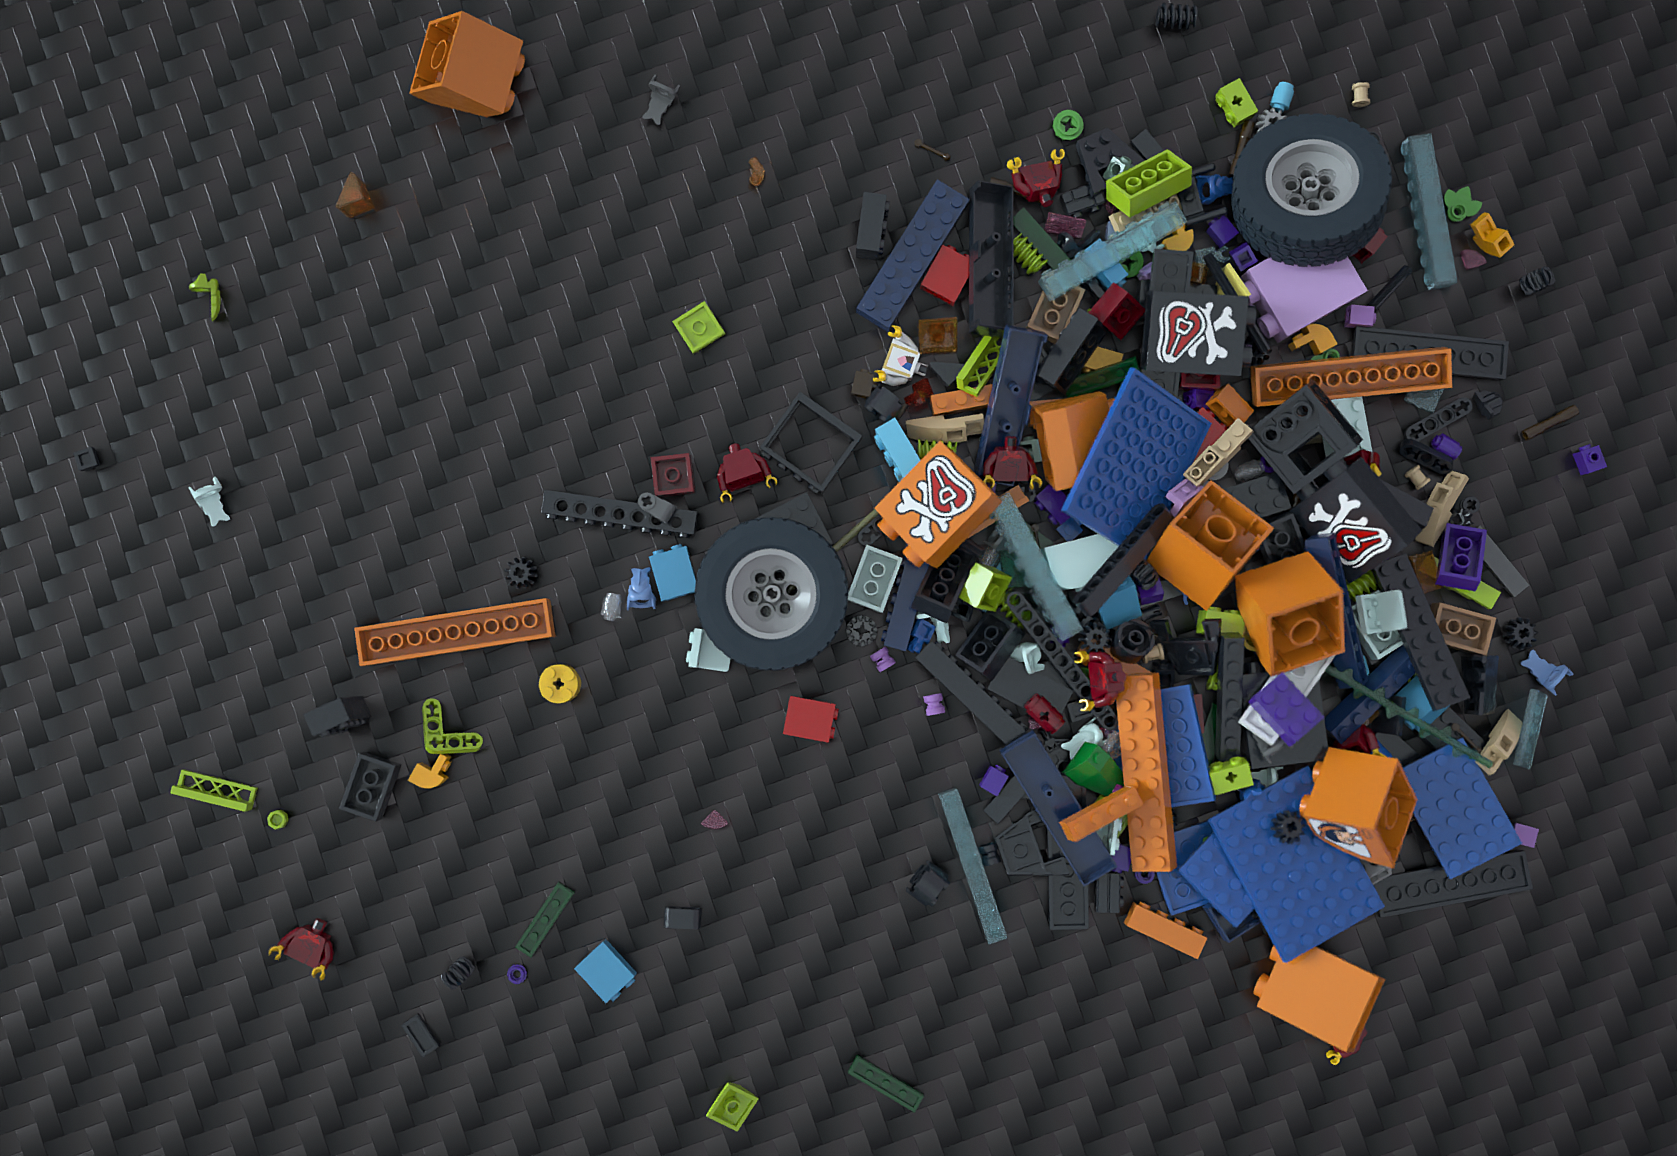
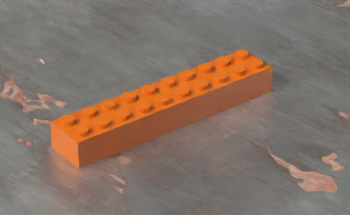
M1446 347L1250 366L1252 404L1257 407L1282 404L1312 379L1315 380L1330 399L1452 388L1451 349Z
M548 598L354 628L360 666L556 637L551 602Z
M1159 672L1126 674V680L1124 681L1125 689L1123 692L1118 693L1116 698L1124 787L1134 786L1144 804L1127 813L1132 872H1171L1177 867Z

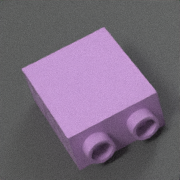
M1348 256L1339 262L1335 261L1333 264L1325 266L1321 264V266L1311 267V265L1307 267H1298L1295 264L1294 266L1287 265L1284 262L1274 261L1270 257L1248 269L1240 277L1251 293L1248 298V304H1255L1262 316L1257 319L1261 332L1268 339L1274 337L1277 343L1368 291Z

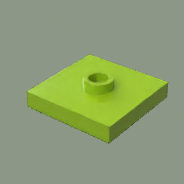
M705 301L672 321L693 354L725 335V332Z

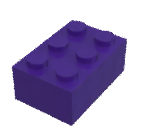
M1446 524L1441 539L1436 585L1470 591L1477 590L1481 582L1487 530Z
M1283 672L1248 702L1289 747L1324 718Z

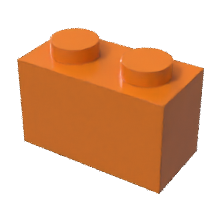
M1229 383L1218 389L1206 402V405L1228 428L1237 418L1245 423L1254 412Z

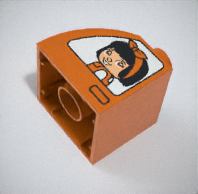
M1329 747L1324 761H1317L1314 765L1312 777L1315 785L1311 795L1305 794L1301 800V817L1306 819L1314 835L1335 848L1360 859L1394 868L1418 800L1399 760Z

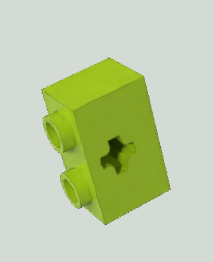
M1240 78L1220 88L1216 94L1217 104L1224 109L1227 121L1230 124L1232 123L1234 128L1244 123L1245 120L1253 118L1258 112Z
M1233 757L1230 761L1223 763L1214 762L1209 766V774L1215 795L1254 785L1249 763L1244 757Z

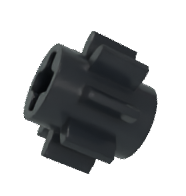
M1461 508L1460 513L1457 510H1452L1451 524L1467 527L1474 524V522H1471L1473 514H1466V509Z

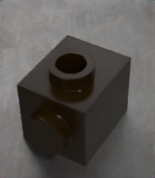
M866 369L856 371L851 396L867 399L870 396L871 391L877 386V382L873 381L875 375L871 374L872 371Z

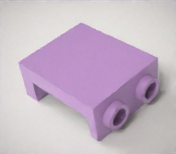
M1186 478L1169 490L1166 498L1174 503V506L1170 509L1172 515L1176 518L1204 487L1200 485L1197 488Z

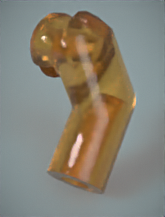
M757 157L749 160V164L754 170L749 181L752 185L758 186L763 181L765 170Z

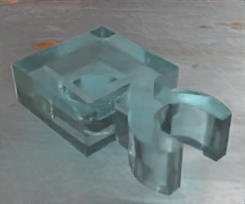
M1214 246L1196 250L1194 254L1198 270L1208 268L1203 260V256L1210 252L1214 255L1217 262L1218 260L1220 262L1230 260V256H1222V252L1227 251L1228 247H1221L1216 252Z

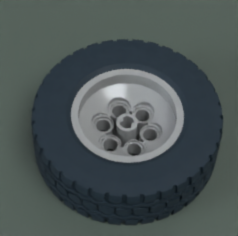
M1309 113L1300 114L1299 116L1287 117L1285 120L1280 119L1274 122L1273 125L1270 124L1255 134L1253 139L1251 138L1245 145L1237 160L1233 176L1231 200L1233 217L1241 235L1243 234V238L1248 244L1251 243V246L1256 251H1260L1262 255L1268 258L1271 257L1272 260L1279 263L1284 262V264L1292 266L1295 264L1298 267H1307L1308 265L1316 267L1321 266V264L1325 266L1333 264L1335 261L1344 260L1347 256L1350 257L1357 253L1359 249L1361 250L1375 236L1382 224L1392 184L1388 156L1385 154V150L1379 144V141L1373 135L1371 136L1369 131L1365 128H1360V125L1353 121L1349 122L1348 119L1336 118V116L1329 114L1325 116L1319 113H1313V115Z
M777 517L758 518L743 522L720 536L707 551L700 564L695 583V604L700 623L713 644L723 654L739 664L768 671L799 666L820 654L834 639L844 621L848 606L849 590L843 563L832 545L821 534L800 522ZM779 569L785 573V578L782 581L775 578V572ZM758 573H763L766 576V581L763 584L756 581ZM789 585L797 587V593L794 596L787 593ZM770 588H773L778 593L775 599L768 595ZM751 591H756L759 594V599L756 602L749 599ZM782 603L790 605L789 613L781 612L780 605ZM763 606L771 608L770 616L762 615L761 609Z

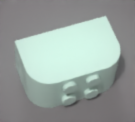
M1096 534L1041 549V554L1044 559L1043 564L1047 579L1057 589L1070 590L1075 588V591L1078 592L1119 546Z

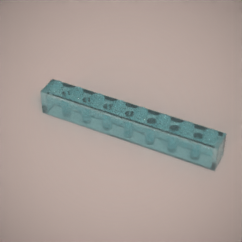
M1431 133L1410 136L1402 142L1401 152L1405 156L1406 161L1404 169L1409 178L1408 190L1412 195L1411 208L1415 212L1414 226L1418 229L1419 237L1417 243L1419 248H1421V264L1425 269L1424 282L1428 286V290L1451 287L1457 283L1432 136Z
M1176 201L1171 204L1169 202L1164 203L1158 208L1159 211L1154 214L1152 211L1145 214L1138 223L1135 221L1125 226V230L1120 233L1119 231L1113 232L1108 236V240L1104 242L1100 240L1094 243L1089 251L1082 250L1078 252L1073 260L1069 261L1066 259L1058 264L1059 268L1043 272L1038 283L1050 302L1183 227L1187 220Z
M1005 493L999 497L1003 502L989 515V518L991 520L994 518L997 524L995 526L997 533L1000 537L1003 536L1006 543L1004 545L1009 554L1013 553L1016 559L1013 562L1018 571L1022 570L1025 575L1023 577L1024 583L1028 588H1032L1034 592L1032 597L1037 605L1040 604L1044 610L1041 614L1046 622L1049 621L1053 627L1050 629L1056 639L1059 638V640L1064 641L1081 632L1083 628L1010 493Z
M955 787L940 792L938 796L988 944L1007 939L958 789Z

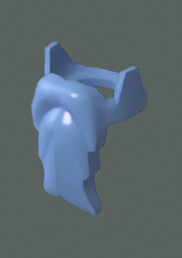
M632 568L633 577L628 589L627 610L630 607H653L655 609L656 598L652 593L648 577L651 568ZM637 600H648L645 603L636 602Z
M1534 650L1529 652L1527 660L1521 662V665L1528 668L1531 674L1537 677L1536 680L1555 696L1557 694L1554 688L1565 674L1573 675L1567 666L1560 665L1556 667L1544 659H1540Z

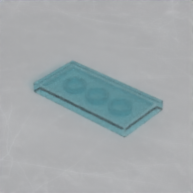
M1530 689L1513 765L1529 770L1532 766L1547 695L1536 689Z

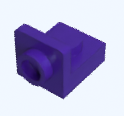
M1193 389L1184 392L1183 403L1193 410H1200L1202 407L1211 410L1206 405V402L1214 394V391Z

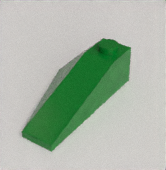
M1084 742L1063 772L1076 785L1105 796L1112 794L1116 784L1124 787L1122 770L1098 744Z

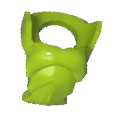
M200 273L196 281L189 285V289L194 292H211V319L214 321L220 311L219 282L214 278L207 282L206 274Z

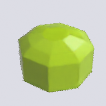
M282 810L271 812L267 818L268 825L273 829L283 828L289 821L287 813Z

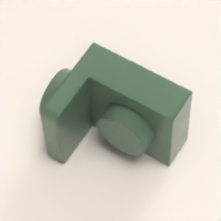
M1034 436L1023 437L1020 446L1032 444V448H1028L1032 459H1034L1035 463L1042 462L1039 439H1034Z

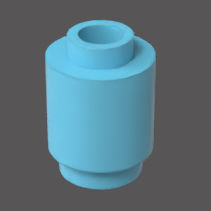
M1280 82L1275 87L1270 106L1275 108L1276 112L1279 110L1284 112L1289 109L1294 94V86L1292 84Z

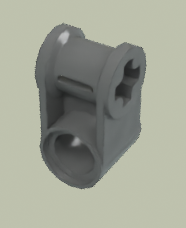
M648 492L641 494L638 499V504L642 510L668 524L676 509L675 505ZM650 498L652 504L645 507L643 499L647 500Z

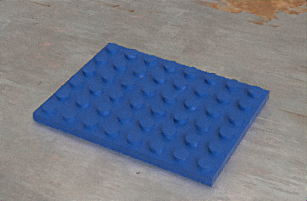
M1130 368L1061 511L1119 546L1155 505L1163 503L1170 511L1173 502L1166 498L1169 490L1186 478L1183 473L1193 464L1212 423L1140 371ZM1149 553L1143 558L1145 561L1147 560Z
M1309 765L1262 789V794L1255 795L1248 800H1242L1207 819L1242 886L1250 897L1283 963L1293 960L1385 907L1359 858L1341 851L1318 838L1312 832L1305 818L1300 822L1305 824L1306 827L1301 828L1305 834L1304 836L1299 835V842L1294 841L1293 844H1288L1287 842L1280 843V837H1273L1276 831L1270 829L1275 826L1271 820L1277 819V813L1283 814L1284 810H1289L1290 813L1292 811L1297 812V817L1301 816V800L1305 794L1311 795L1315 785L1312 777L1313 773Z

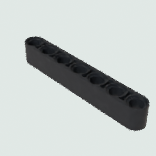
M1165 504L1155 505L1077 593L1074 603L1085 616L1094 615L1160 540L1169 524L1175 519Z

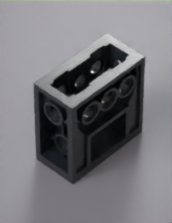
M1314 379L1251 427L1253 433L1248 437L1293 494L1357 448L1363 440ZM1318 434H1321L1334 449V452L1311 468L1297 450Z

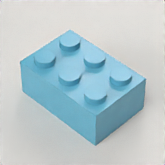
M893 418L875 429L876 435L874 438L879 450L885 451V460L890 467L894 466V475L898 482H900L921 460L896 418Z

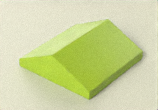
M727 1082L706 1116L738 1131L759 1098L742 1086Z

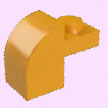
M1484 212L1470 224L1475 233L1473 240L1486 253L1502 257L1514 246L1508 231L1497 228L1489 213Z
M1179 214L1171 216L1168 224L1173 236L1161 242V244L1165 245L1162 249L1187 251L1193 242V229L1185 231V222L1182 218L1180 219Z
M1310 324L1301 330L1303 333L1293 337V342L1288 346L1292 352L1308 343L1314 355H1319L1336 346L1337 342L1328 328L1320 324Z
M440 754L433 768L423 762L417 763L408 781L421 788H433L443 784L448 779V776L442 772L448 770L451 764L449 761L451 756Z

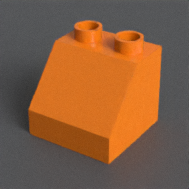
M463 11L429 21L409 94L429 103L484 117L508 112L515 98L514 91L510 90L513 77L521 72L525 62L524 55L520 54L523 40Z
M1098 391L1031 405L1037 438L1039 439L1045 480L1056 491L1073 487L1115 398L1107 400L1106 394Z
M1210 480L1169 524L1146 561L1152 565L1161 577L1165 578L1207 611L1266 540L1274 527Z
M1309 552L1286 557L1278 562L1257 569H1251L1235 576L1238 609L1260 663L1271 677L1345 652L1343 591Z

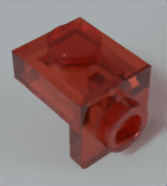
M928 378L913 384L914 393L906 396L904 400L907 405L915 404V406L925 403V400L930 398L931 395H934Z

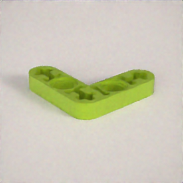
M433 698L427 699L424 702L422 717L424 743L427 752L431 754L477 752L481 748L483 739L478 733L443 734L440 702ZM429 705H432L433 708H435L432 717H430L431 712L428 708ZM435 722L438 725V729L430 730L427 724ZM451 739H456L459 742V746L453 748L448 742ZM471 739H474L475 742H478L476 746H473L472 743H469ZM443 740H445V748H443ZM432 741H435V743L438 745L437 748H433V745L429 744H431Z

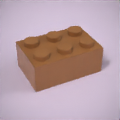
M1050 274L1026 328L1045 332L1048 335L1047 341L1056 344L1061 331L1068 326L1071 316L1076 312L1085 289Z
M1444 603L1431 604V611L1447 647L1474 655H1487L1496 621L1495 617Z

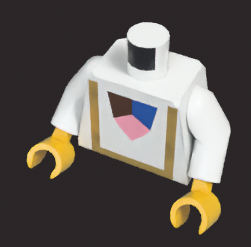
M892 325L895 333L888 332V335L896 337V339L893 338L882 370L874 371L878 373L879 378H873V381L897 386L911 381L913 373L925 376L928 365L918 362L920 357L918 347L902 332L899 326Z

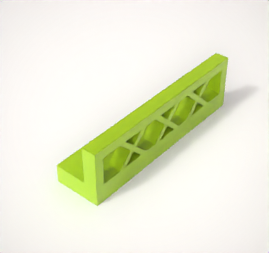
M984 335L956 377L958 389L978 397L996 370L1001 346L997 345L998 337ZM997 352L998 357L996 359L988 360L987 356L989 353ZM980 367H988L987 373H978ZM978 380L979 385L976 389L967 386L969 382Z
M183 769L180 773L178 785L172 786L170 793L246 812L253 808L258 787ZM186 775L192 776L196 784L191 787L185 786ZM209 780L215 788L205 791L201 783ZM224 785H229L233 793L225 796L220 788ZM243 789L250 790L249 801L242 800L239 792Z

